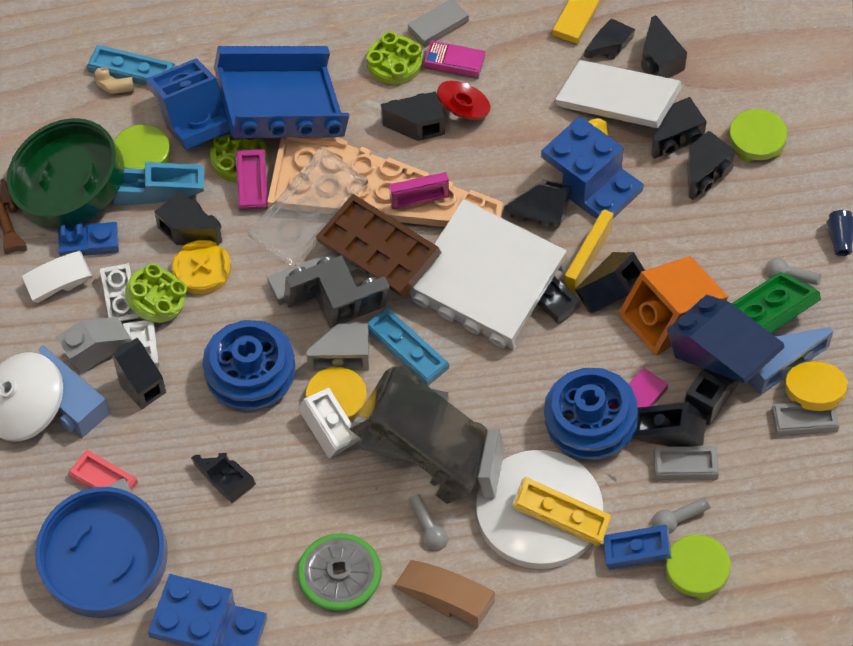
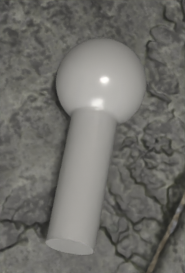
M781 258L771 259L765 267V273L768 278L782 272L801 282L819 285L821 282V274L789 267L787 262Z
M420 494L410 497L408 500L425 531L423 535L424 545L432 551L442 550L448 543L447 532L442 527L436 526Z
M706 497L673 512L660 510L653 516L652 526L667 525L669 534L675 531L678 523L711 507Z

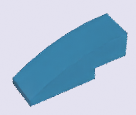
M145 162L144 169L124 168L123 180L114 197V205L159 203L170 200L180 191L187 197L204 192L203 165Z

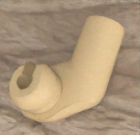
M101 67L96 69L95 83L106 92L116 94L134 91L132 77L115 79L110 76L108 68Z

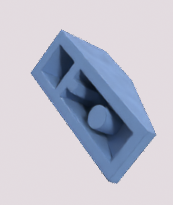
M827 327L775 336L784 343L785 348L748 382L761 395L785 379L793 367L800 363L809 362L830 346L834 331Z
M43 345L39 348L40 354L50 359L57 366L62 376L63 396L58 409L61 416L59 421L67 431H75L83 438L110 414L106 399Z

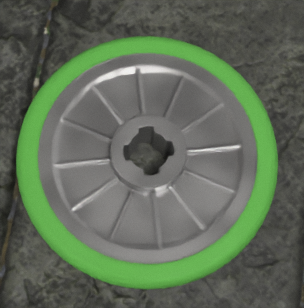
M337 533L321 537L308 546L300 558L297 577L302 592L311 602L327 610L344 611L356 608L370 599L379 586L382 570L380 559L369 543L351 534ZM334 570H345L344 574L336 575L333 572Z

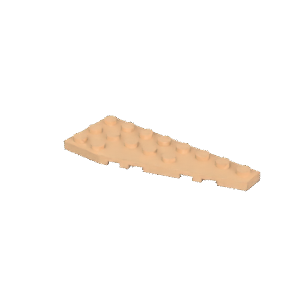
M282 137L267 201L268 209L335 215L348 198L355 194L398 222L446 227L463 199L502 218L503 202L473 190L467 192L453 186V182L449 181L448 198L392 209L389 197V184L429 176V173L389 157L386 160L373 155L371 150L361 147V149L350 146L348 141L338 137Z

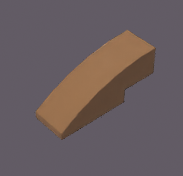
M415 560L409 562L394 585L396 589L449 618L453 614L476 628L482 623L494 604L495 592L473 580L444 568Z

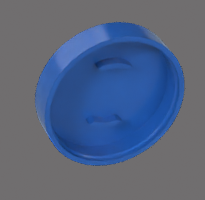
M113 487L86 489L69 496L59 503L42 524L35 548V559L39 575L51 595L68 610L92 618L121 615L142 604L159 585L165 572L168 558L166 536L151 507L135 494Z

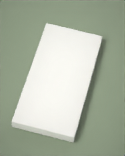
M579 60L555 98V102L558 107L658 128L681 91L682 85L681 81Z

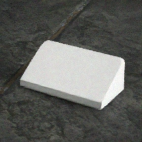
M326 388L303 399L298 407L299 412L329 459L360 441L361 437L330 388Z

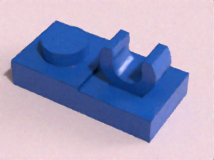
M117 222L87 224L84 226L77 224V226L69 228L62 225L58 229L60 257L77 251L82 252L83 256L119 252Z
M667 525L604 536L605 558L608 569L672 558Z

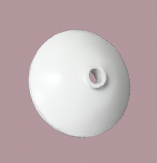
M25 352L11 356L0 364L1 439L17 442L32 438L43 431L55 417L62 401L63 381L59 369L47 357L38 353Z

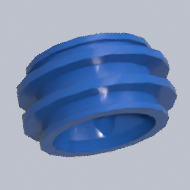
M242 320L226 325L212 336L204 349L202 366L209 391L221 403L239 410H257L273 405L286 395L294 381L296 363L290 340L278 327L263 321ZM274 364L270 371L265 369L267 365ZM233 373L236 374L238 377L234 378L231 377L229 374Z
M581 368L565 374L552 385L545 398V426L551 441L564 453L579 459H602L616 454L631 441L637 430L638 402L632 387L620 375L603 368ZM614 402L618 408L610 409L608 404ZM570 413L574 415V418L567 421L564 416ZM610 422L609 424L602 427L603 423Z

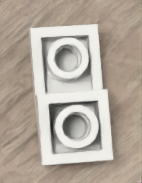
M77 251L49 261L22 275V278L32 301L40 303L62 289L67 292L92 278V274L82 252Z
M129 263L101 268L100 273L108 317H118L121 322L140 319V316L129 307L125 297V288L132 276Z

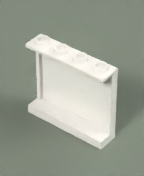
M463 199L435 242V245L439 247L442 253L412 287L410 294L412 300L417 305L423 308L429 306L437 310V313L442 318L462 323L464 328L473 334L478 335L482 333L500 348L507 346L515 350V339L556 272L558 270L563 272L568 264L567 250Z

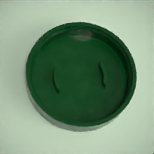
M80 118L59 120L31 134L17 149L7 172L8 192L24 216L34 224L51 229H60L62 225H65L66 228L73 227L95 217L116 196L124 176L123 156L115 141L101 125Z

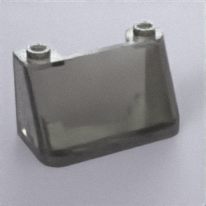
M406 366L391 367L384 372L349 428L350 431L361 439L367 433L378 436L376 439L378 444L381 445L388 442L433 476L429 483L433 486L439 484V489L435 495L446 504L469 495L476 484L488 431L485 426L472 421L419 380L415 373Z

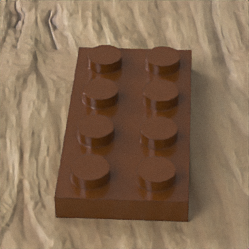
M355 194L348 198L315 237L321 245L338 256L342 255L346 261L369 276L376 277V279L385 276L390 286L389 289L403 298L442 253L438 246Z

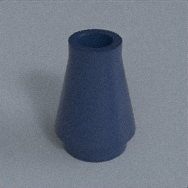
M848 210L833 211L829 214L826 224L834 246L835 255H850L853 252L852 212Z

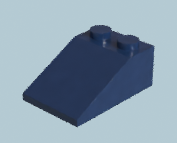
M707 294L667 329L675 358L744 384L785 348L781 340L733 304Z

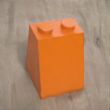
M691 256L642 271L618 314L655 355H658L672 346L667 329L706 294L727 301L729 296Z

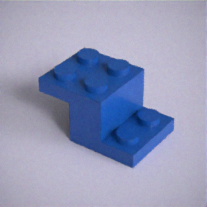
M197 58L145 79L148 89L158 99L167 129L185 149L199 147L207 140L223 137L230 132L217 79Z
M581 116L541 150V158L563 173L562 184L572 186L569 199L595 219H598L604 209L614 213V219L644 188V184L622 168L624 147Z
M169 574L148 634L149 638L180 646H258L267 621V614L236 606L233 592L230 588Z

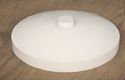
M547 450L524 451L505 458L502 461L495 498H484L481 488H479L477 494V523L486 543L505 560L518 566L532 569L560 567L582 556L591 547L592 543L511 507L521 480L527 477L603 511L601 491L590 472L574 459L561 453Z

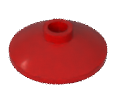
M450 80L442 82L437 89V97L440 103L457 117L480 120L485 118L490 112L491 106L487 97L477 88L467 83Z

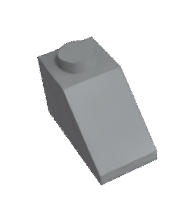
M118 317L82 320L56 336L68 358L81 374L111 356L122 344L132 341Z
M352 321L334 326L307 350L308 371H322L329 367L369 370L368 323Z

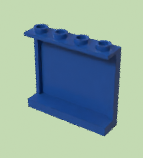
M218 46L214 70L232 138L344 137L350 115L349 113H341L327 69L330 56L328 46Z

